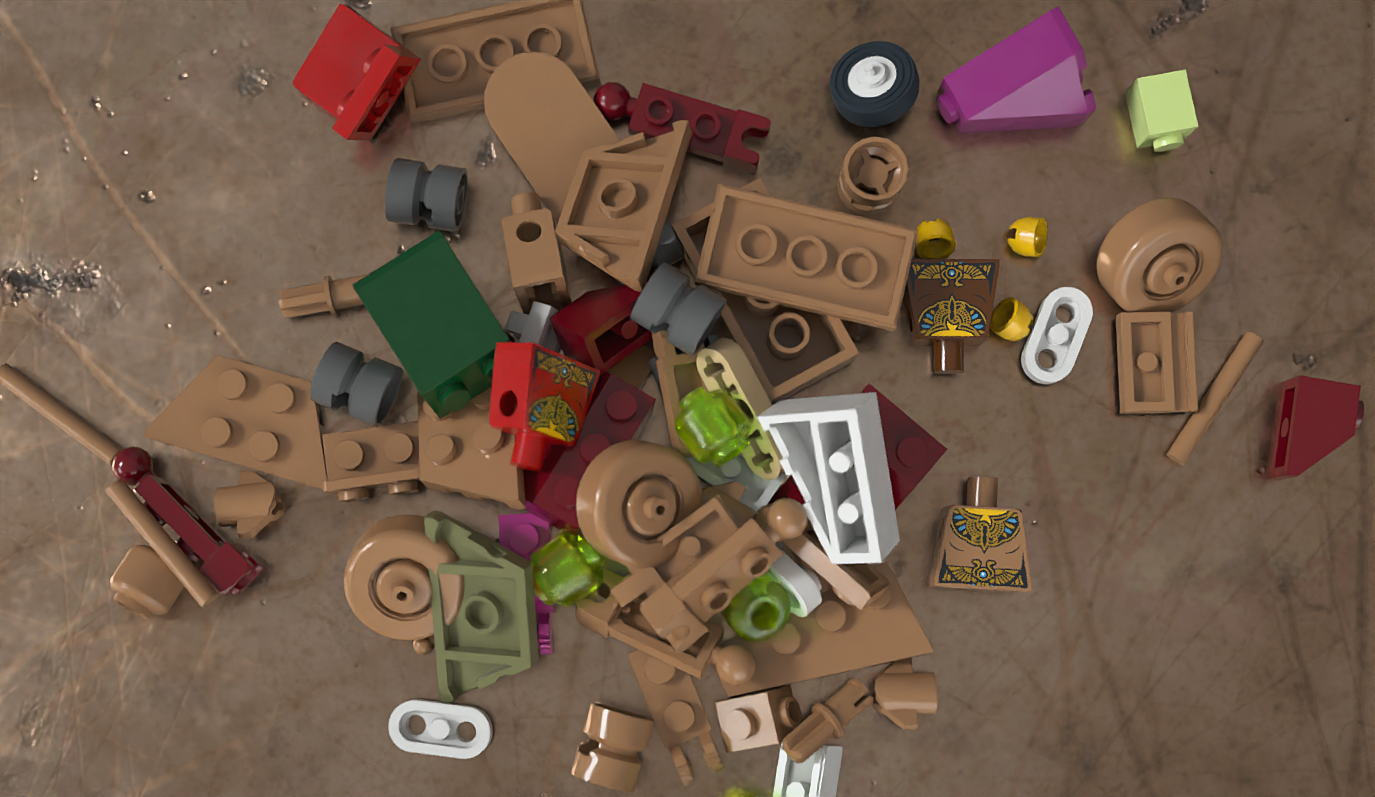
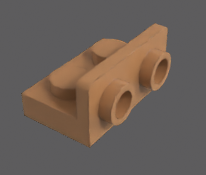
M418 421L322 435L328 480L322 482L323 492L331 495L338 494L339 502L368 499V490L388 487L389 495L419 491L418 483H421Z

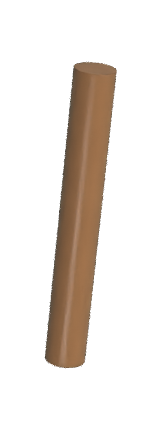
M1252 332L1245 333L1199 403L1198 411L1192 414L1166 455L1171 460L1181 465L1186 463L1264 343L1263 339Z
M7 363L0 366V383L110 466L113 465V459L119 451L123 450L12 366Z
M119 479L112 483L105 491L199 605L204 608L211 604L219 596L217 591L124 480Z

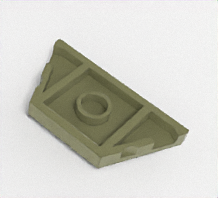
M432 511L424 517L425 535L435 545L437 540L442 538L458 558L456 562L440 563L436 575L429 568L440 702L448 703L455 700L462 693L477 687L482 689L496 683L500 677L505 675L512 676L529 669L539 660L533 567L531 561L445 513ZM439 573L464 576L462 604L457 616L449 626L445 622Z

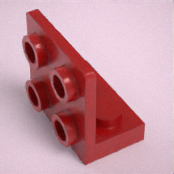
M340 4L304 61L292 84L296 89L337 118L332 129L346 140L371 141L421 61V58L350 6Z

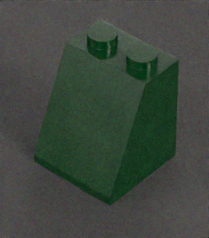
M440 230L352 284L415 387L440 419L451 412L462 409L471 399L492 387L497 342H511V340Z

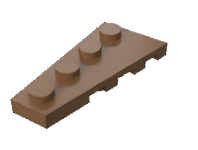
M885 561L874 568L889 580L888 583L890 585L880 598L864 609L860 610L855 605L844 602L831 588L821 593L822 602L807 616L799 617L790 610H787L721 643L719 646L724 648L733 644L743 645L748 648L755 657L756 670L749 681L737 686L725 683L720 677L719 679L728 697L733 698L811 679L838 675L861 668L888 664L902 659L933 654L934 650L888 562Z

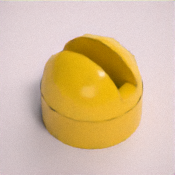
M1039 217L1017 219L1009 227V230L1016 231L1015 239H1007L1009 246L1019 255L1041 257L1046 248L1048 237L1046 220Z
M936 218V221L927 222V220H924L916 228L918 234L915 245L917 254L921 258L944 259L954 252L956 248L954 232L947 221ZM939 238V240L930 241L931 239Z
M1008 297L1002 300L993 310L990 330L1003 339L1019 341L1029 335L1030 329L1028 326L1033 324V315L1026 305L1013 297Z

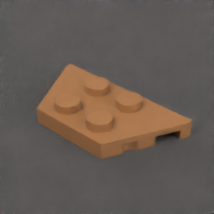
M688 120L673 122L674 131L647 140L643 132L625 137L616 144H603L584 150L555 230L560 244L635 291H643L692 136Z
M505 331L511 342H515L511 334ZM492 387L471 399L462 409L451 412L441 419L421 394L417 392L420 481L428 489L445 493L460 492L466 498L484 501V498L505 502L513 509H525L524 470L510 465L516 436L494 429L489 423Z
M217 355L145 429L143 434L145 438L319 489H323L322 482L328 481L322 438L324 430L318 415L320 405L310 400L312 382L221 355Z

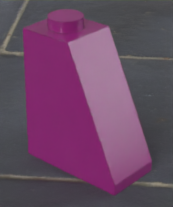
M1059 6L945 76L937 91L939 96L936 98L941 115L947 123L954 122L960 134L1078 127L1085 123L1097 109L1093 92L1090 89L1083 91L1081 85L1083 82L1081 70L1087 68L1084 50Z

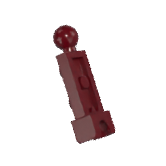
M607 82L601 85L594 94L593 102L606 120H618L625 115L631 117L628 127L629 134L635 135L643 132L645 139L674 131L673 122L688 120L692 131L687 149L688 152L723 162V165L749 173L757 172L760 156L757 152L746 148L742 142L750 137L766 139L771 128V121L764 116L740 109L737 111L646 83H642L638 99L631 97L627 88L618 82Z
M132 446L124 448L116 454L113 459L112 471L117 480L123 479L129 486L137 485L134 490L145 500L143 503L161 526L167 523L180 536L175 542L189 558L195 562H198L200 559L205 562L199 568V571L220 593L226 595L230 591L236 596L263 570L264 567L241 543L226 542L165 478L157 477L153 473V461L147 451L141 447Z

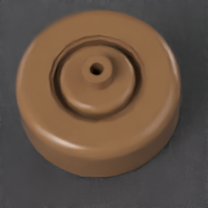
M1179 198L1152 200L1128 212L1109 231L1098 253V278L1103 288L1126 312L1172 313L1193 301L1209 285L1218 270L1222 258V239L1212 222L1190 202Z
M643 440L619 442L597 455L583 474L576 498L578 523L587 542L604 557L635 568L659 566L675 556L679 549L681 535L664 547H662L663 540L658 541L657 538L703 504L702 489L693 466L676 450Z
M407 514L385 518L370 526L359 537L353 547L344 573L346 599L357 618L376 633L398 640H418L434 635L429 568L436 575L440 563L456 562L458 558L442 538L438 539L435 545L425 535L424 516ZM439 573L445 622L449 626L457 616L463 601L464 576Z

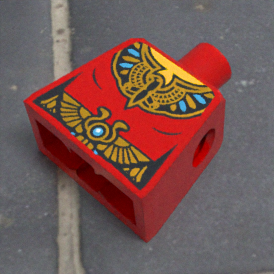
M497 342L494 357L489 423L494 429L516 436L510 465L527 470L541 471L546 445L572 447L577 442L599 379L600 370L533 342Z

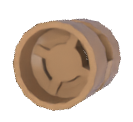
M874 136L862 139L854 144L844 158L837 183L839 197L844 205L854 213L864 216L879 215L890 209L907 180L909 167L906 155L897 144L887 138Z
M591 702L583 729L589 739L588 742L579 744L571 774L600 786L619 791L634 792L642 762L636 755L638 751L647 748L654 720L621 708Z

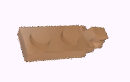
M715 495L657 538L658 541L663 540L662 547H664L681 535L679 549L671 560L659 566L648 568L627 566L631 573L613 585L610 590L621 607H624L644 592L649 597L664 583H668L673 587L741 528V525L720 495Z

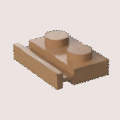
M1185 311L1184 313L1121 312L1116 315L1120 414L1193 413L1198 411L1193 311Z

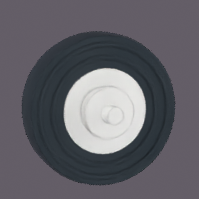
M873 41L854 47L838 60L831 73L830 92L837 110L849 122L864 127L883 126L899 119L912 107L919 92V75L914 60L905 49L891 42Z

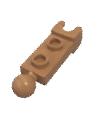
M792 498L781 499L775 502L768 510L767 523L762 528L751 518L673 587L668 583H664L642 602L640 611L661 637L665 636L678 653L685 651L708 631L703 623L715 613L725 609L732 598L755 578L764 575L771 567V564L783 555L775 543L780 539H794L803 533L808 522L806 510L801 503Z
M599 568L595 573L598 580L597 593L607 600L596 603L588 599H580L577 602L575 614L581 626L606 638L610 636L699 679L702 678L709 664L716 667L719 677L725 683L735 686L746 683L755 673L756 660L752 652L745 646L738 644L726 646L725 648L719 646L724 637V628L708 620L703 623L708 631L685 651L678 653L665 636L661 637L640 611V605L648 598L645 592L624 607H621L610 590L613 585L624 577L608 569Z

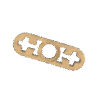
M720 338L698 353L696 359L698 372L751 470L765 480H774L785 472L780 463L783 457L770 431L764 432L757 416L771 407L772 403L742 348L731 339ZM739 399L749 406L754 419L749 418L740 406Z

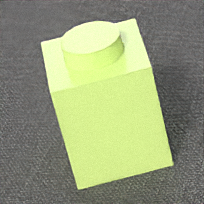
M1186 69L1137 78L1125 92L1137 148L1153 146L1155 152L1178 148L1184 145V140L1198 127Z

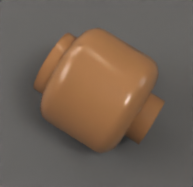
M139 544L133 545L128 550L110 579L111 588L116 593L113 601L131 613L149 620L152 614H166L184 588V585L152 547Z

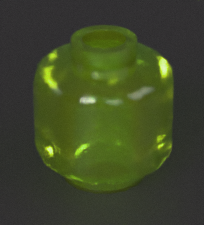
M700 387L680 401L679 407L682 409V412L675 420V431L696 461L700 463L714 462L719 467L737 457L750 444L747 436L751 431V421L729 391L715 389L707 392L704 387Z
M572 531L559 533L531 555L530 561L533 567L535 594L548 606L553 604L563 608L574 606L602 585L604 572L601 563L606 560V557L593 549L585 537L582 539Z
M765 573L755 578L737 593L729 605L720 611V614L739 637L749 641H765L775 637L784 629L790 618L791 602L788 592L775 578Z

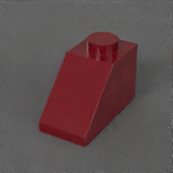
M626 284L587 291L551 316L549 320L564 356L600 370L599 376H601L652 339L651 331L630 319L632 310L642 292L635 291Z
M1302 375L1283 382L1270 479L1284 480L1299 476L1355 435V430L1360 427L1364 416V404L1359 400L1361 386Z

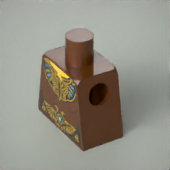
M999 259L911 260L902 300L911 345L934 346V373H963L964 346H980L987 340L999 273Z

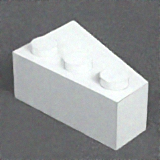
M876 392L777 401L757 416L764 432L770 431L783 457L780 463L786 475L792 474L805 500L802 506L806 510L807 516L831 563L882 562L899 543L900 537Z

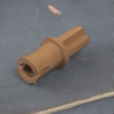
M368 274L332 280L330 276H325L323 282L283 289L279 292V305L282 314L286 318L330 311L331 315H337L338 309L362 305L363 302L352 284Z
M851 678L847 681L846 685L824 704L816 703L811 709L812 714L783 739L782 748L795 763H804L832 737L839 739L843 736V728L863 710L873 704L872 695L868 694L865 698L863 697L864 694L869 692L868 688L858 679Z

